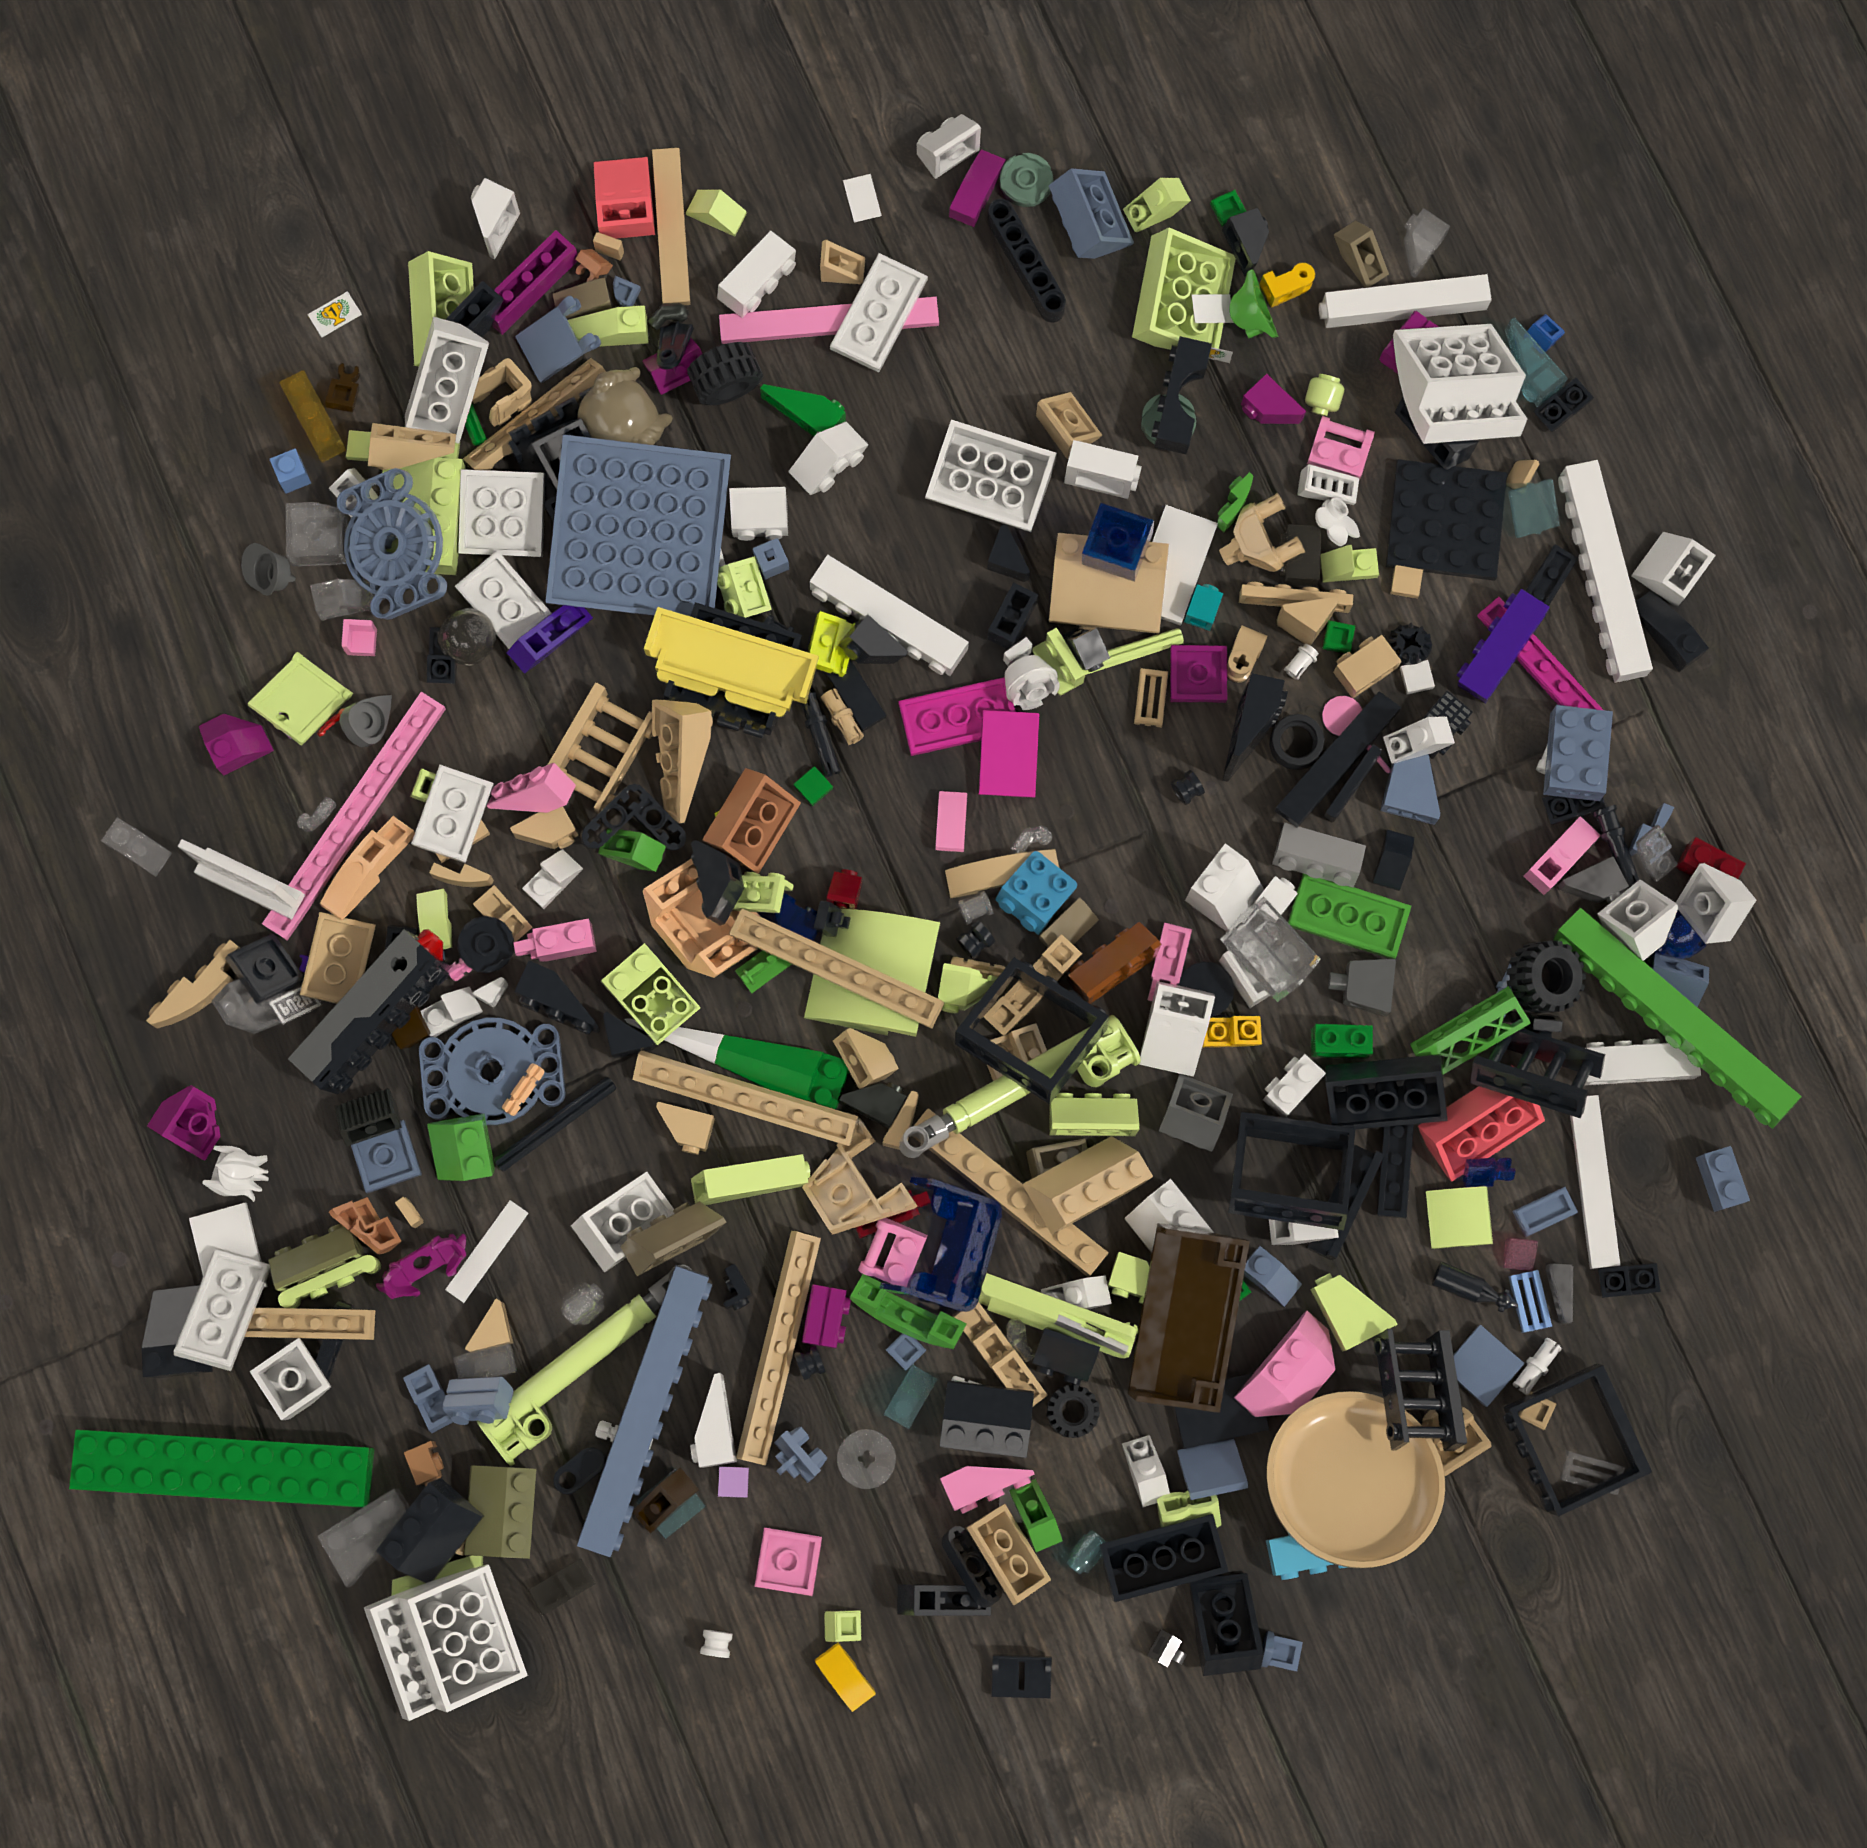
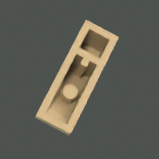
M372 423L368 466L381 470L400 469L452 454L455 449L456 434Z

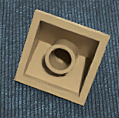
M1071 392L1045 398L1038 402L1036 417L1067 459L1070 456L1073 440L1091 444L1102 436Z
M1338 596L1284 604L1276 619L1277 625L1302 643L1311 646L1332 617L1339 602Z

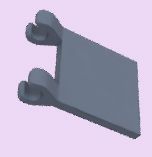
M572 296L566 297L555 309L515 336L540 383L552 377L583 354L601 345L599 337L592 333L586 334L578 341L565 316L581 308V303L577 298Z

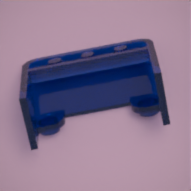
M911 1177L910 1183L934 1191L931 1199V1208L937 1216L947 1219L932 1274L917 1272L910 1277L907 1287L881 1283L880 1289L921 1302L956 1311L969 1312L976 1307L979 1301L1002 1218V1208L993 1199L930 1178Z

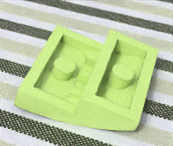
M1486 1186L1426 1191L1432 1249L1493 1244Z

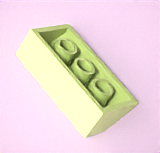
M429 251L408 262L414 366L419 367L433 317L445 320L474 290L473 269L470 262Z

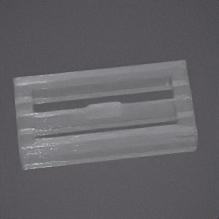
M1567 1451V1458L1563 1464L1564 1469L1560 1479L1591 1488L1598 1485V1483L1569 1476L1570 1471L1580 1472L1605 1480L1613 1477L1610 1474L1573 1465V1459L1617 1471V1476L1624 1472L1625 1467ZM1618 1488V1489H1616V1490H1614V1491H1612V1492H1610V1493H1611V1494L1618 1495L1620 1488Z

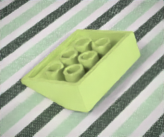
M1167 228L1152 235L1132 338L1155 347L1171 350V346H1177L1179 337L1182 336L1212 343V348L1219 349L1224 323H1195L1192 295L1229 294L1236 260L1235 256L1172 228Z
M438 457L400 468L409 472L413 478V486L408 494L424 501L435 513L441 526L443 537L442 555L439 566L434 574L456 575L459 550L461 469L467 470L463 460ZM401 474L395 476L393 480L395 489H400L404 485V477ZM415 503V508L420 510L423 514L426 513L425 510L419 504ZM430 520L428 522L432 528L433 536H435L434 526ZM398 538L392 542L390 549H386L387 552L394 553L399 544ZM434 543V551H433V555H432L431 560H433V558H434L436 543Z

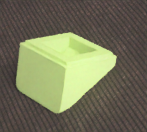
M860 1610L826 1611L825 1640L827 1642L860 1641Z

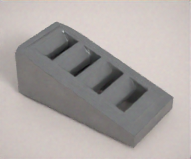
M1548 1264L1545 1266L1560 1324L1572 1323L1573 1266L1567 1264Z

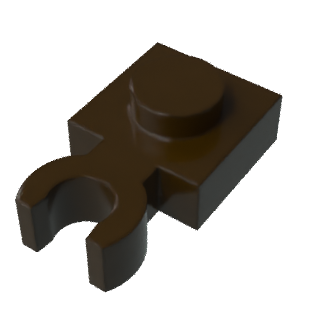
M341 363L338 367L340 380L331 379L325 405L327 408L353 413L359 393V384L355 383L360 377L359 367L355 366L353 373L346 374L345 364Z

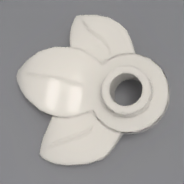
M1335 497L1326 500L1322 507L1317 509L1315 519L1319 527L1327 529V535L1333 543L1338 546H1344L1348 535L1359 538L1360 534L1356 523L1347 516L1348 508L1341 499Z

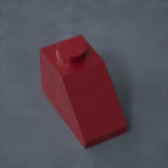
M841 869V873L834 871L827 895V902H831L841 909L857 910L862 877L857 876V872L848 869Z

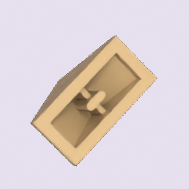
M828 240L822 241L821 282L862 284L865 257Z
M495 1299L467 1344L466 1350L476 1353L513 1343L503 1302Z

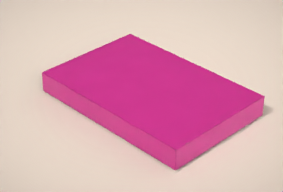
M983 710L979 795L1035 798L1039 713Z

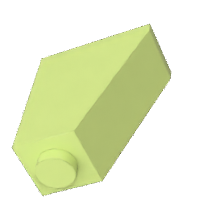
M1329 1273L1315 1280L1317 1286L1310 1289L1342 1352L1382 1333L1386 1329L1398 1325L1393 1317L1341 1275L1332 1278Z

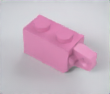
M589 918L532 929L533 932L527 934V940L513 942L516 956L531 954V959H539L540 962L597 952L593 928Z

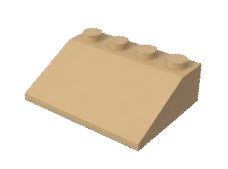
M1058 533L1049 622L1160 633L1169 544Z

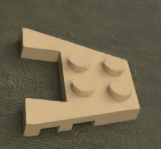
M861 1119L857 1120L850 1146L838 1143L836 1151L828 1160L825 1159L808 1179V1183L802 1187L832 1234L917 1207V1204L902 1183L877 1199L862 1177L852 1158L876 1141Z

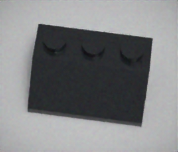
M948 1380L940 1447L1027 1458L1034 1391Z
M442 1478L436 1479L427 1484L376 1549V1552L398 1571L424 1583L431 1582L443 1570L483 1519L484 1515Z

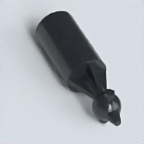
M1442 1261L1436 1269L1432 1285L1474 1303L1495 1302L1499 1312H1504L1508 1308L1518 1307V1304L1509 1294V1290L1505 1289L1504 1292L1498 1294L1484 1278Z

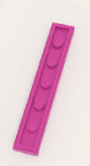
M1500 597L1496 598L1477 617L1489 628L1496 616L1502 618L1507 611L1504 608L1505 602ZM1533 634L1516 660L1549 696L1561 706L1603 710Z

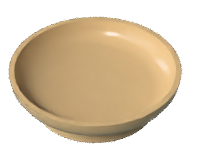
M1350 1391L1336 1392L1317 1397L1299 1407L1287 1418L1277 1432L1269 1452L1267 1463L1268 1492L1280 1523L1287 1533L1306 1551L1338 1566L1373 1568L1395 1562L1416 1550L1430 1535L1442 1511L1445 1496V1477L1441 1458L1431 1438H1409V1443L1396 1451H1392L1390 1441L1386 1435L1387 1420L1384 1399L1382 1397ZM1405 1410L1407 1426H1422Z

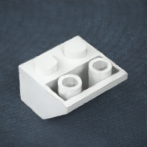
M1663 532L1631 576L1677 608L1716 555L1693 539Z

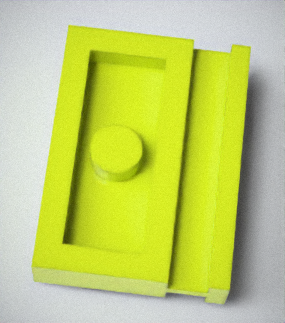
M821 611L817 614L808 653L819 656L816 669L828 673L833 672L839 674L840 677L846 674L849 658L838 644L855 623H848L845 619Z

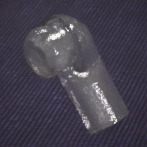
M325 797L311 816L307 813L300 815L297 820L298 827L303 828L304 832H312L329 817L335 809L336 803L331 798Z

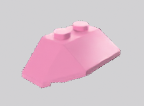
M1305 1311L1234 1396V1399L1255 1417L1289 1415L1309 1402L1335 1371L1329 1330L1311 1313Z

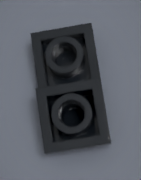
M1575 377L1557 394L1554 393L1533 412L1550 432H1553L1594 400V397Z
M430 627L427 683H456L459 628Z
M1551 795L1542 798L1551 825L1573 820L1580 816L1583 817L1607 807L1604 797L1600 801Z
M1657 1263L1598 1269L1602 1298L1661 1292Z

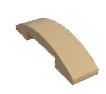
M1055 849L1038 851L1059 867ZM1034 851L990 858L945 870L950 898L977 894L981 890L1002 887Z
M1061 934L1042 954V957L1033 967L1037 972L1044 976H1050L1058 982L1082 953ZM1018 981L985 1014L984 1018L1005 1036L1044 996Z

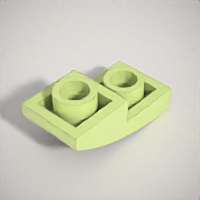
M444 889L417 894L420 933L424 929H429L443 941V949L452 948V924L448 919L447 893Z

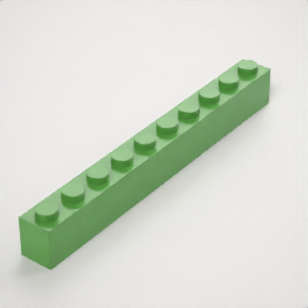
M1582 908L1558 930L1553 941H1562L1563 944H1568L1572 947L1571 952L1577 951L1579 954L1578 961H1583L1584 964L1582 970L1592 973L1604 989L1614 992L1621 998L1625 1007L1632 1011L1635 1010L1642 1016L1647 1026L1657 1029L1665 1036L1666 1041L1672 1047L1679 1048L1685 1053L1688 1060L1694 1066L1701 1067L1707 1072L1710 1079L1716 1085L1723 1086L1728 1090L1738 1104L1749 1108L1760 1123L1768 1125L1773 1129L1802 1097Z

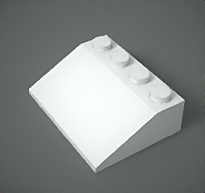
M951 420L925 498L1031 532L1049 484L1057 453Z

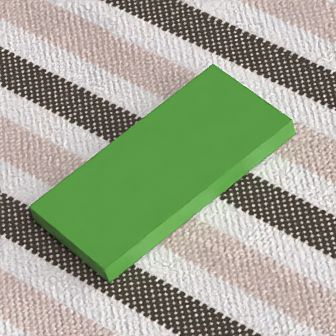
M1302 874L1297 890L1298 894L1295 897L1288 919V927L1389 959H1396L1411 905L1361 889L1340 886L1332 881L1312 878L1307 874Z

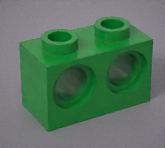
M1315 1024L1311 1029V1057L1368 1059L1373 1054V1025Z

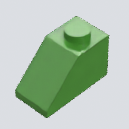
M619 829L600 847L598 854L637 869L656 872L658 865L662 861V855L666 846L643 833Z
M1036 1479L1031 1480V1483L1018 1489L1013 1488L1009 1490L1035 1552L1063 1541L1055 1517Z

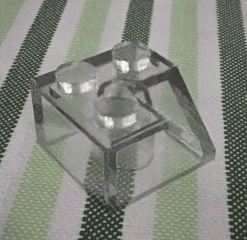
M316 502L286 503V557L291 565L294 567L347 564L344 553L347 514L342 513L338 507Z

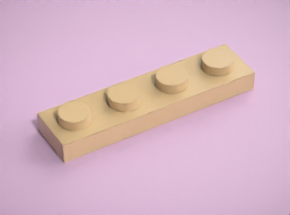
M1248 582L1247 585L1242 584L1239 592V603L1282 607L1284 604L1338 596L1339 602L1334 612L1349 613L1353 605V594H1346V591L1339 589L1330 590V592H1320L1315 587H1304L1302 590L1291 589V586L1284 584L1265 587L1259 582Z

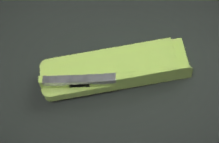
M988 1273L985 1276L977 1299L980 1304L988 1306L987 1310L1041 1330L1046 1328L1099 1346V1351L1118 1358L1129 1357L1136 1334L1138 1333V1327L1135 1324L1133 1327L1130 1325V1322L1122 1323ZM1086 1322L1089 1323V1324H1092V1325H1094V1326H1096V1327H1098V1328H1100V1329H1103V1330H1105V1331L1103 1332V1331H1101V1330H1099V1329H1097V1328H1095V1327H1092V1326L1086 1324Z

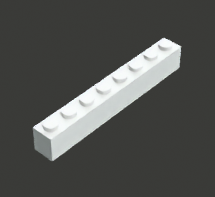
M1598 460L1566 466L1558 478L1560 491L1562 493L1565 492L1567 500L1565 503L1566 515L1569 519H1572L1574 526L1572 538L1575 545L1578 544L1580 549L1579 565L1581 570L1586 572V592L1589 597L1592 596L1594 603L1592 608L1593 618L1596 623L1599 622L1601 633H1599L1600 645L1602 649H1606L1608 656L1606 660L1607 672L1609 675H1613L1614 683L1645 677L1653 670Z

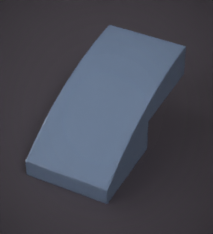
M1663 803L1657 809L1651 826L1642 824L1636 830L1628 849L1631 857L1642 850L1659 834L1670 818L1674 807Z
M429 1364L403 1378L414 1403L418 1406L431 1433L453 1422L443 1411L442 1406L446 1394Z

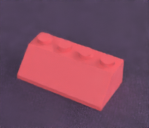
M1478 1086L1446 1107L1448 1121L1422 1123L1418 1128L1427 1148L1452 1182L1544 1122L1545 1119L1539 1105Z

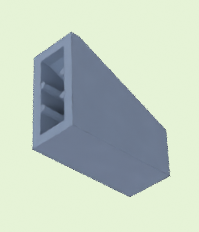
M1429 754L1392 763L1380 811L1432 825L1436 824L1440 817V810Z

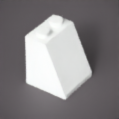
M1225 843L1191 887L1185 901L1231 934L1264 891V888L1249 861Z

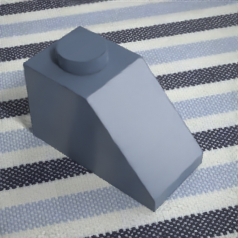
M1261 1246L1257 1247L1246 1261L1244 1276L1283 1307H1285L1302 1285L1280 1261Z

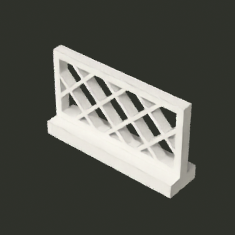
M183 839L178 845L182 851L199 863L194 871L198 876L291 920L305 897V894L210 848L204 850Z

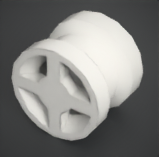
M704 1630L705 1644L701 1647L700 1654L729 1658L728 1642L732 1640L733 1634Z

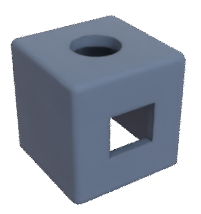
M778 538L753 548V556L756 557L764 580L789 570L788 559ZM773 556H774V558H775V559H773V560H771V561H768V560H767L768 558L773 557Z

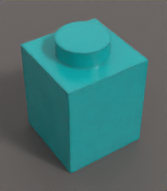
M1197 584L1184 622L1210 631L1223 593L1218 592V588L1212 585L1203 584L1201 586Z

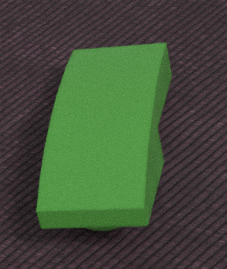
M1250 472L1244 478L1241 476L1237 477L1229 486L1231 491L1228 500L1232 504L1226 503L1218 512L1220 517L1218 518L1217 527L1223 532L1236 520L1246 502L1253 480V475Z

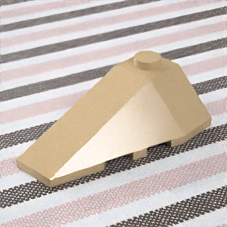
M652 700L653 737L658 736L660 753H656L657 763H661L664 777L660 780L664 810L678 823H684L711 738V727L713 724L711 710L697 703Z

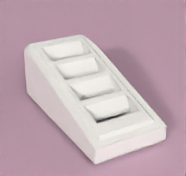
M1308 464L1300 473L1297 495L1324 501L1336 497L1345 504L1354 505L1356 504L1359 478ZM1322 480H1325L1324 489L1321 488ZM1333 481L1336 482L1335 492L1332 491ZM1344 483L1348 484L1346 495L1342 494Z

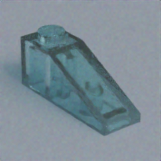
M1514 317L1510 320L1505 330L1510 351L1526 375L1521 387L1522 394L1529 402H1533L1539 407L1554 393L1563 388L1568 378Z

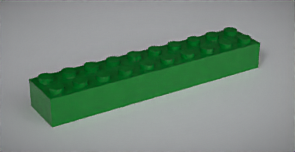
M75 1430L69 1489L369 1507L374 1448Z

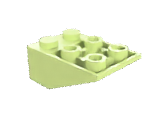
M645 943L600 981L657 1045L700 1009V1006Z

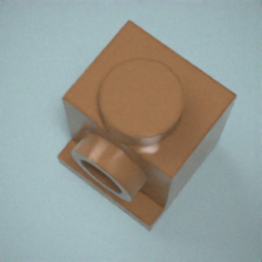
M429 1441L404 1452L416 1485L421 1486L425 1484L426 1487L429 1482L442 1477L440 1471L444 1468L442 1459L438 1452L433 1453L432 1451L433 1448L437 1447L435 1441Z

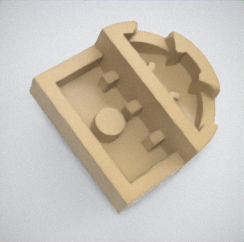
M1462 1407L1467 1444L1455 1451H1443L1442 1441L1431 1438L1440 1455L1444 1477L1491 1447V1442L1475 1422L1472 1413ZM1430 1410L1424 1416L1422 1426L1440 1427L1438 1413L1435 1410Z

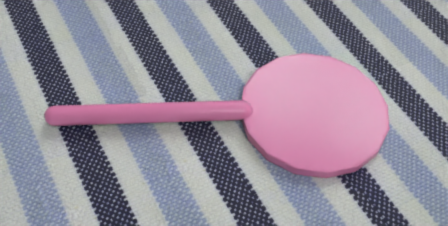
M1337 696L1329 700L1324 706L1322 712L1323 723L1328 731L1340 736L1362 711V708L1353 698ZM1379 757L1377 762L1386 773H1390L1391 769Z

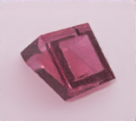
M1518 1238L1506 1239L1503 1268L1533 1271L1538 1241Z

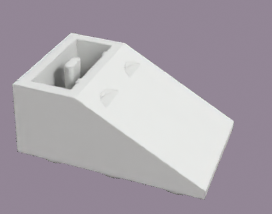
M1157 981L1141 1048L1140 1065L1194 1077L1215 996L1213 993Z

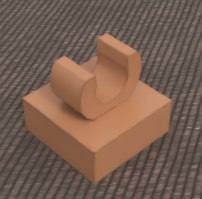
M593 249L581 250L576 257V260L581 263L576 269V274L581 275L586 269L590 271L587 282L598 279L599 275L608 274L613 266Z

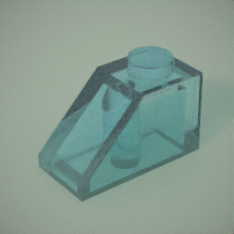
M912 1365L887 1407L884 1416L909 1430L935 1385L937 1378Z

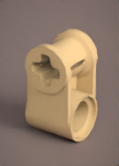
M1243 625L1241 626L1227 663V676L1230 680L1239 683L1248 679L1256 659L1261 654L1267 635ZM1238 663L1243 664L1241 670L1236 668Z

